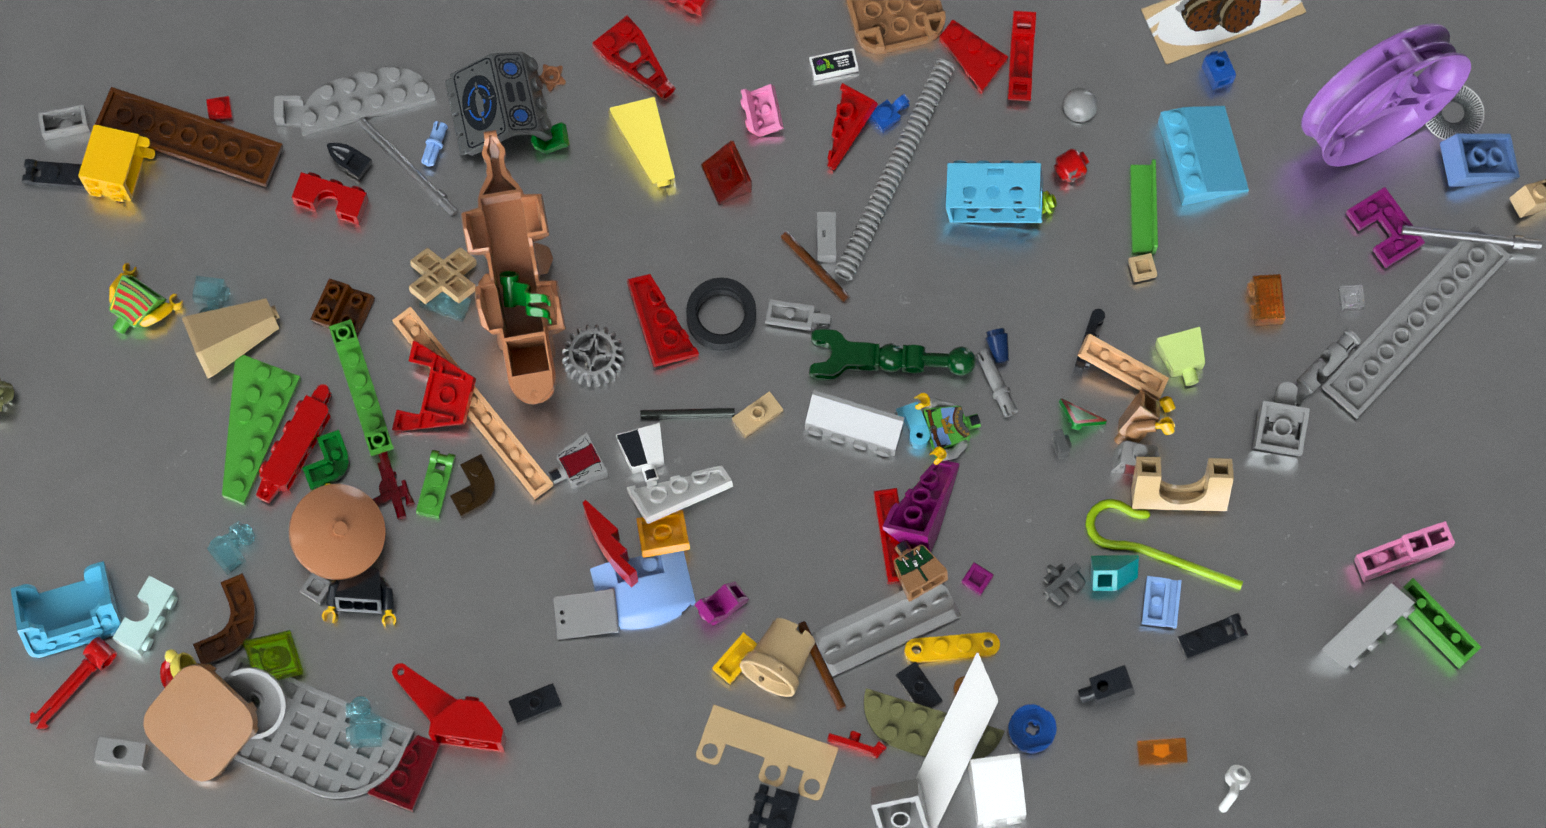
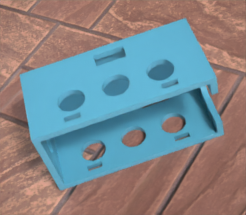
M962 160L948 163L946 210L949 222L1042 223L1044 179L1041 163L1031 160L1024 161L1023 163H1014L1008 160L1001 161L1000 163H990L985 160L977 161L976 163H967ZM1015 186H1018V187H1021L1023 190H1011V189H1012L1013 187H1015ZM967 208H980L975 213L967 210ZM990 208H1003L998 213L990 210ZM1013 208H1026L1022 213H1017L1013 210Z

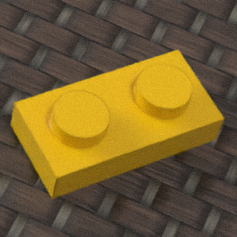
M743 632L712 667V670L731 685L742 672L739 666L741 660L748 652L753 651L757 643Z

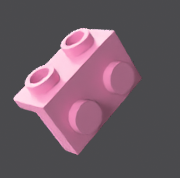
M769 84L751 92L747 89L741 90V105L746 112L747 119H745V124L749 132L762 137L784 128L775 86Z

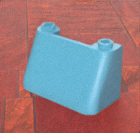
M104 561L91 564L85 568L83 572L85 580L39 593L35 586L29 584L10 588L17 631L30 656L44 657L88 644L98 636L105 639L115 635L121 621Z

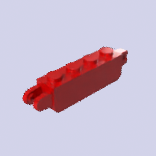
M326 384L318 385L311 397L306 395L303 401H298L294 409V417L286 422L282 431L284 433L280 441L276 440L272 446L271 457L261 465L259 473H261V483L256 493L257 498L270 503L279 491L286 492L291 489L317 444V437L322 435L329 423L331 415L327 405L332 396Z

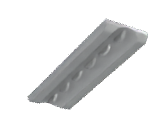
M944 582L910 602L907 600L904 590L831 623L811 635L831 676L834 677L907 643L911 639L960 618L961 614Z

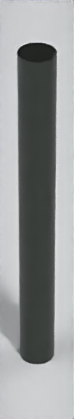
M735 408L640 410L641 419L734 417Z

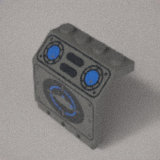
M524 52L491 53L450 74L451 78L447 79L445 84L448 97H451L449 98L452 116L454 117L453 122L461 155L469 154L473 156L481 152L484 147V132L496 130L500 142L512 136L532 134L543 141L552 139V124L547 116V103L543 98V84L538 76L537 70L539 67L535 58L530 57Z

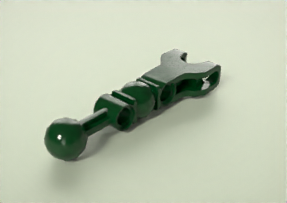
M820 329L814 330L811 333V340L814 345L828 348L831 352V356L827 361L813 363L810 366L809 376L817 380L834 381L840 378L846 371H879V367L889 373L896 372L901 368L902 372L922 373L925 366L948 367L952 373L963 376L972 372L976 365L974 353L969 348L963 346L954 348L949 354L926 353L925 347L921 345H903L902 349L899 345L893 343L880 347V344L851 342L846 340L837 330Z

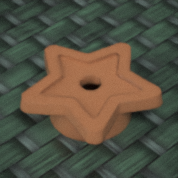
M543 64V72L539 79L543 84H546L549 92L556 85H564L566 83L561 76L563 68L561 65L555 67Z

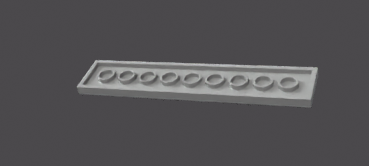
M1476 225L1469 231L1485 234ZM1459 241L1323 385L1322 389L1358 419L1507 261L1510 254L1497 244Z

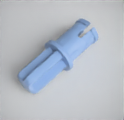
M438 121L434 122L430 137L425 141L427 145L421 162L428 167L435 164L439 150L443 148L442 142L448 126L443 122H440L439 126Z

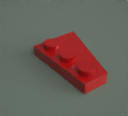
M953 19L939 36L940 42L962 66L965 74L969 79H972L981 94L1008 61L1007 55Z

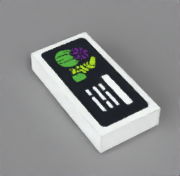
M854 48L809 57L814 81L859 71Z

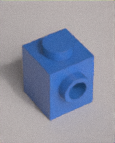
M1226 50L1220 53L1218 51L1211 52L1204 58L1202 69L1212 90L1234 82L1236 72Z

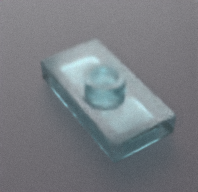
M442 291L427 304L420 300L419 307L463 322L471 299L466 298L458 304Z

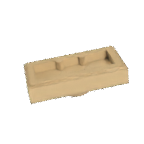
M769 391L732 417V421L743 436L747 438L781 414L783 408Z

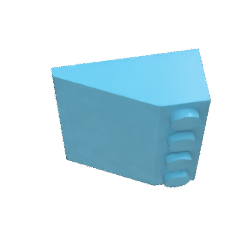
M1225 106L1182 107L1161 112L1158 124L1181 206L1249 191Z

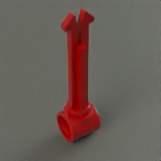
M101 637L94 638L83 651V655L86 658L81 661L82 663L38 712L36 714L33 711L30 713L31 724L43 716L36 727L37 729H47L49 726L46 723L92 672H95L97 668L104 670L114 661L117 652Z

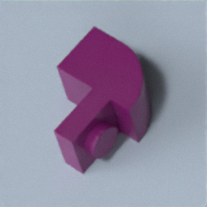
M733 581L724 584L712 596L702 598L694 605L698 609L700 617L707 621L708 624L711 623L714 626L735 613L749 601V598L737 582Z

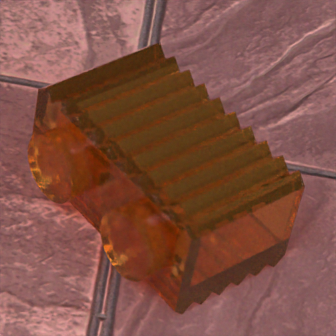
M1281 274L1254 275L1251 282L1247 284L1248 297H1252L1253 303L1249 307L1250 319H1254L1255 326L1282 325L1285 321Z

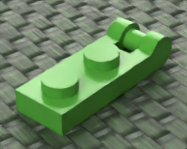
M432 450L416 509L417 514L440 519L455 464V454L448 453V455L440 454V451ZM437 464H445V469H436Z

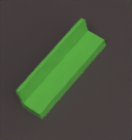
M1152 159L1150 165H1130L1132 255H1145L1149 253L1155 255L1158 248L1156 159Z

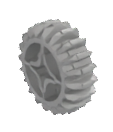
M587 324L585 327L586 331L583 332L578 327V335L570 333L569 337L572 341H564V345L567 348L561 351L562 355L565 356L562 358V364H567L564 369L565 372H571V379L578 377V384H582L584 380H587V386L590 387L592 381H596V385L599 387L601 385L600 380L603 379L608 384V376L616 378L617 373L615 370H622L620 363L625 361L624 356L621 355L624 353V347H620L622 344L621 339H615V332L608 334V327H604L600 331L599 325L596 324L594 330H591L590 325ZM591 340L588 346L579 347L582 343ZM599 341L607 344L612 353H607V350L599 348ZM595 347V352L597 355L594 356V359L592 360L591 364L590 356L592 355V352L594 351ZM574 358H579L580 361L586 362L588 369L584 370L579 367ZM609 362L603 369L595 371L598 365Z

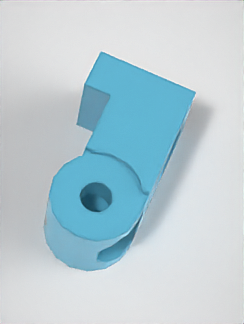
M917 401L897 408L895 415L905 417L904 422L910 434L909 444L914 449L919 450L928 445L930 432L921 409L917 410L915 408V405L919 404Z

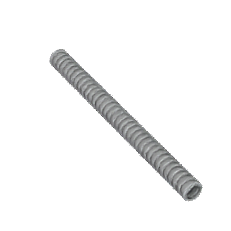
M944 58L936 60V65H934L933 71H931L930 77L927 79L928 83H925V89H922V95H919V101L915 103L916 107L913 108V113L910 114V119L907 120V125L904 126V131L901 132V137L898 138V143L895 144V150L892 151V156L889 157V162L886 163V168L883 169V174L880 175V180L877 181V186L874 187L873 191L875 193L871 194V199L868 200V205L865 206V211L862 212V217L858 220L859 224H856V230L852 232L853 236L850 237V242L847 243V248L843 251L844 255H841V261H838V267L834 269L838 277L844 280H853V274L857 272L856 268L860 266L859 261H862V255H865V249H868V243L872 241L871 237L875 235L874 230L878 229L877 224H880V218H883V212L887 210L886 206L890 204V199L893 198L892 193L896 192L895 187H898V181H901V175L905 173L904 169L908 167L907 163L911 161V156L914 155V150L917 148L916 144H919V138H922V132H925V126L929 124L928 120L932 118L931 114L934 113V108L937 107V102L940 101V96L943 95V90L946 89V84L949 83V78L955 70V66L951 61Z

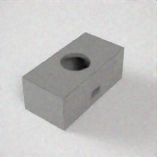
M84 104L38 113L41 134L45 141L91 132ZM68 119L72 122L70 127L59 128L62 120Z
M817 212L818 263H836V212Z
M98 737L94 761L102 765L145 770L149 746L143 742ZM118 745H123L127 748V754L122 759H117L113 755V750Z

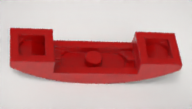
M1013 11L1008 100L1031 101L1036 12Z

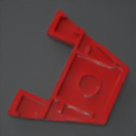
M413 341L408 361L431 367L420 413L415 414L396 410L392 430L399 432L466 424L476 378L421 343Z

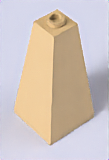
M267 298L188 315L182 317V320L207 378H210L278 330L279 327L276 319L280 317L275 305L270 307Z

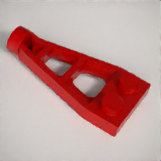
M628 15L592 42L593 47L608 63L657 94L662 100L670 97L675 91L676 87L667 79L642 30ZM631 43L637 44L641 51V57L633 63L626 61L619 55ZM646 61L655 70V73L649 78H645L637 71V68Z

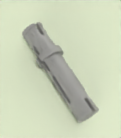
M990 349L980 351V353L976 354V358H978L994 392L992 394L994 400L998 401L1005 418L1013 416L1018 412V409L1011 398L1010 388L1006 387L990 353Z

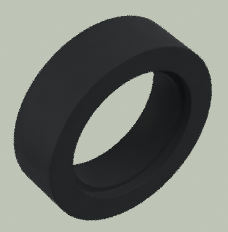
M713 278L701 283L691 293L687 302L686 317L689 331L696 341L709 349L722 351L740 346L751 336L755 328L756 303L753 295L743 284L730 278ZM716 294H726L736 298L744 309L745 314L741 325L736 330L727 334H716L708 331L701 324L698 317L702 303L707 298Z

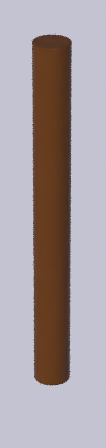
M788 231L782 234L781 238L845 303L851 296Z
M806 621L797 624L801 634H803L804 630L811 634ZM815 643L810 654L837 710H842L847 706Z

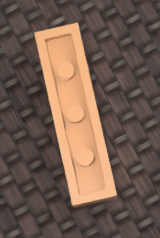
M1091 334L1086 335L1077 355L1134 388L1143 390L1156 400L1161 398L1169 379L1167 376Z

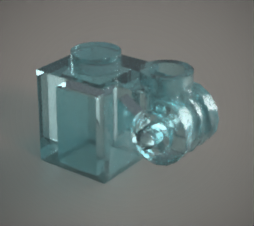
M196 276L192 299L196 305L208 306L203 308L200 313L223 308L224 302L229 300L230 288L227 287L225 280Z
M240 521L235 522L229 527L228 530L230 532L222 537H215L209 543L210 546L207 547L211 556L226 575L246 561L238 549L241 543L246 546L251 545L255 540L253 529L247 524H242Z
M363 696L354 698L351 703H346V718H350V727H346V741H350L353 748L382 747V723L380 719L364 718V716L371 712V704Z

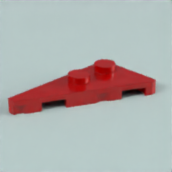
M844 83L840 86L842 91L841 102L837 104V116L833 125L832 150H829L827 166L834 171L878 105L872 98Z

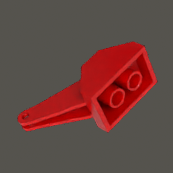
M398 663L393 667L392 675L429 719L430 727L428 734L431 740L440 744L500 752L505 751V732L486 705L479 701V698L465 696V699L457 700L407 665ZM403 670L404 673L399 675L398 672Z

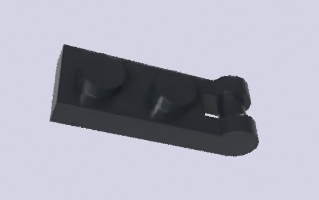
M25 159L24 161L26 171L22 175L23 184L85 189L78 176L82 164L46 162L34 159ZM35 170L41 171V176H34Z
M1102 309L1092 311L1083 342L1088 334L1099 338V335L1095 334L1096 329L1102 327L1105 319V312ZM1078 356L1073 373L1082 376L1083 369L1088 370L1090 363Z
M1233 614L1225 619L1178 636L1177 640L1185 659L1189 660L1247 637L1246 628L1243 629L1240 622L1242 620L1240 614ZM1232 625L1234 633L1228 635L1226 627Z

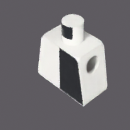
M657 423L617 434L618 446L632 474L642 472L645 483L658 480L656 468L664 466L660 424Z

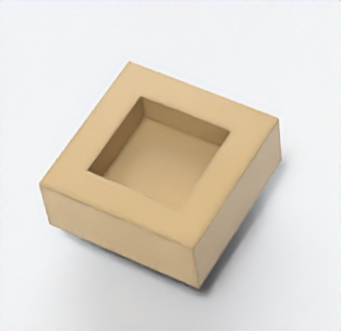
M1151 253L1129 258L1128 263L1134 282L1157 277L1158 274Z

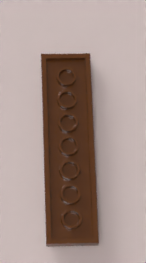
M114 87L110 88L95 125L147 137L150 140V146L147 148L266 188L283 149L282 143Z

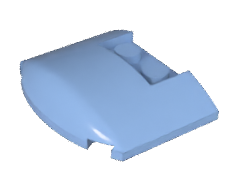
M684 551L645 558L643 556L630 558L628 563L637 571L638 583L632 588L614 570L609 562L590 569L595 591L615 589L618 626L620 629H645L667 623L682 615V612L690 604L693 606L696 603Z

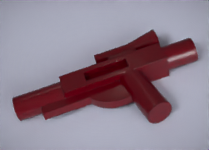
M386 451L378 454L380 462L377 464L382 480L379 484L380 495L372 500L378 507L392 500L397 519L401 520L407 517L401 498L405 497L406 506H412L415 502L409 493L406 480L401 481V486L397 485L395 479L397 474L395 471L393 472L389 455Z

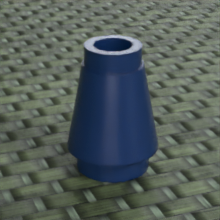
M1004 328L987 331V338L985 340L995 359V363L999 364L1009 361L1008 333H1005Z

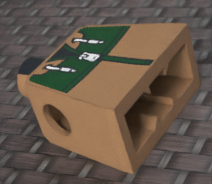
M903 541L895 547L899 557L894 560V569L909 602L948 580L947 569L924 545H919L912 549L907 541Z

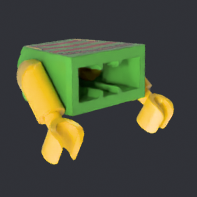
M129 263L123 264V273H120L109 286V310L118 316L113 328L122 334L126 333L130 325L135 328L148 327L165 318L172 310L177 311L183 307V300L178 304L173 303L177 299V294H172L169 297V303H166V298L136 278L138 276L136 266L132 271H128L130 269Z

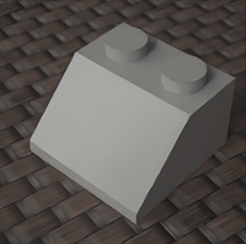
M919 778L871 788V807L878 828H930L925 797Z

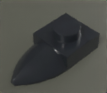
M327 144L328 152L342 170L358 180L361 179L372 164L371 158L347 144Z

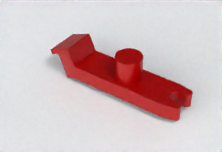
M851 731L849 738L829 733L827 738L829 742L872 755L876 759L887 748L880 741L874 747L860 743L861 733Z

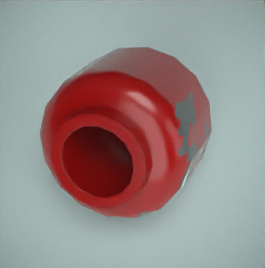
M1071 148L1056 157V164L1053 166L1062 181L1066 180L1071 183L1087 174L1086 165L1089 163V160L1083 151L1079 153L1076 149Z

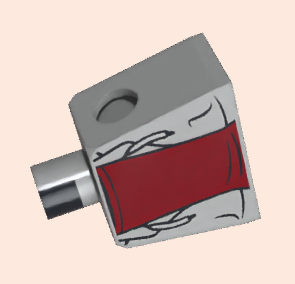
M585 433L556 455L560 466L548 472L554 485L567 479L571 488H577L608 478V471L588 433Z
M1123 441L1114 449L1111 472L1133 476L1136 457H1159L1157 446Z

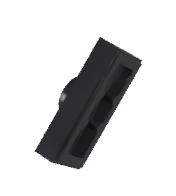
M916 662L896 674V678L914 703L933 709L943 702Z
M553 683L508 701L517 725L562 707Z

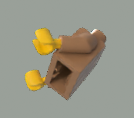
M1140 390L1120 417L1118 422L1119 433L1114 438V441L1118 445L1123 441L1140 443L1147 433L1157 432V429L1160 428L1164 435L1174 433L1175 424L1170 417H1164L1159 421L1161 406L1165 413L1176 408L1172 398L1164 396L1157 401L1143 390Z

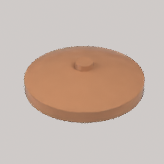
M344 484L324 485L309 492L294 509L289 523V541L299 562L313 574L332 580L353 578L366 571L379 557L386 536L385 522L377 504L363 491Z

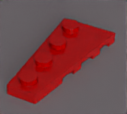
M651 274L628 279V288L653 366L657 367L698 357L699 352L697 348L692 345L689 335L679 324L674 311L669 308L664 295Z

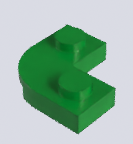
M339 429L317 437L324 459L302 467L311 491L324 486L326 483L331 484L338 481L348 469L349 455Z

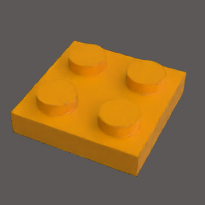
M683 510L674 512L647 524L643 517L636 518L643 558L690 550Z

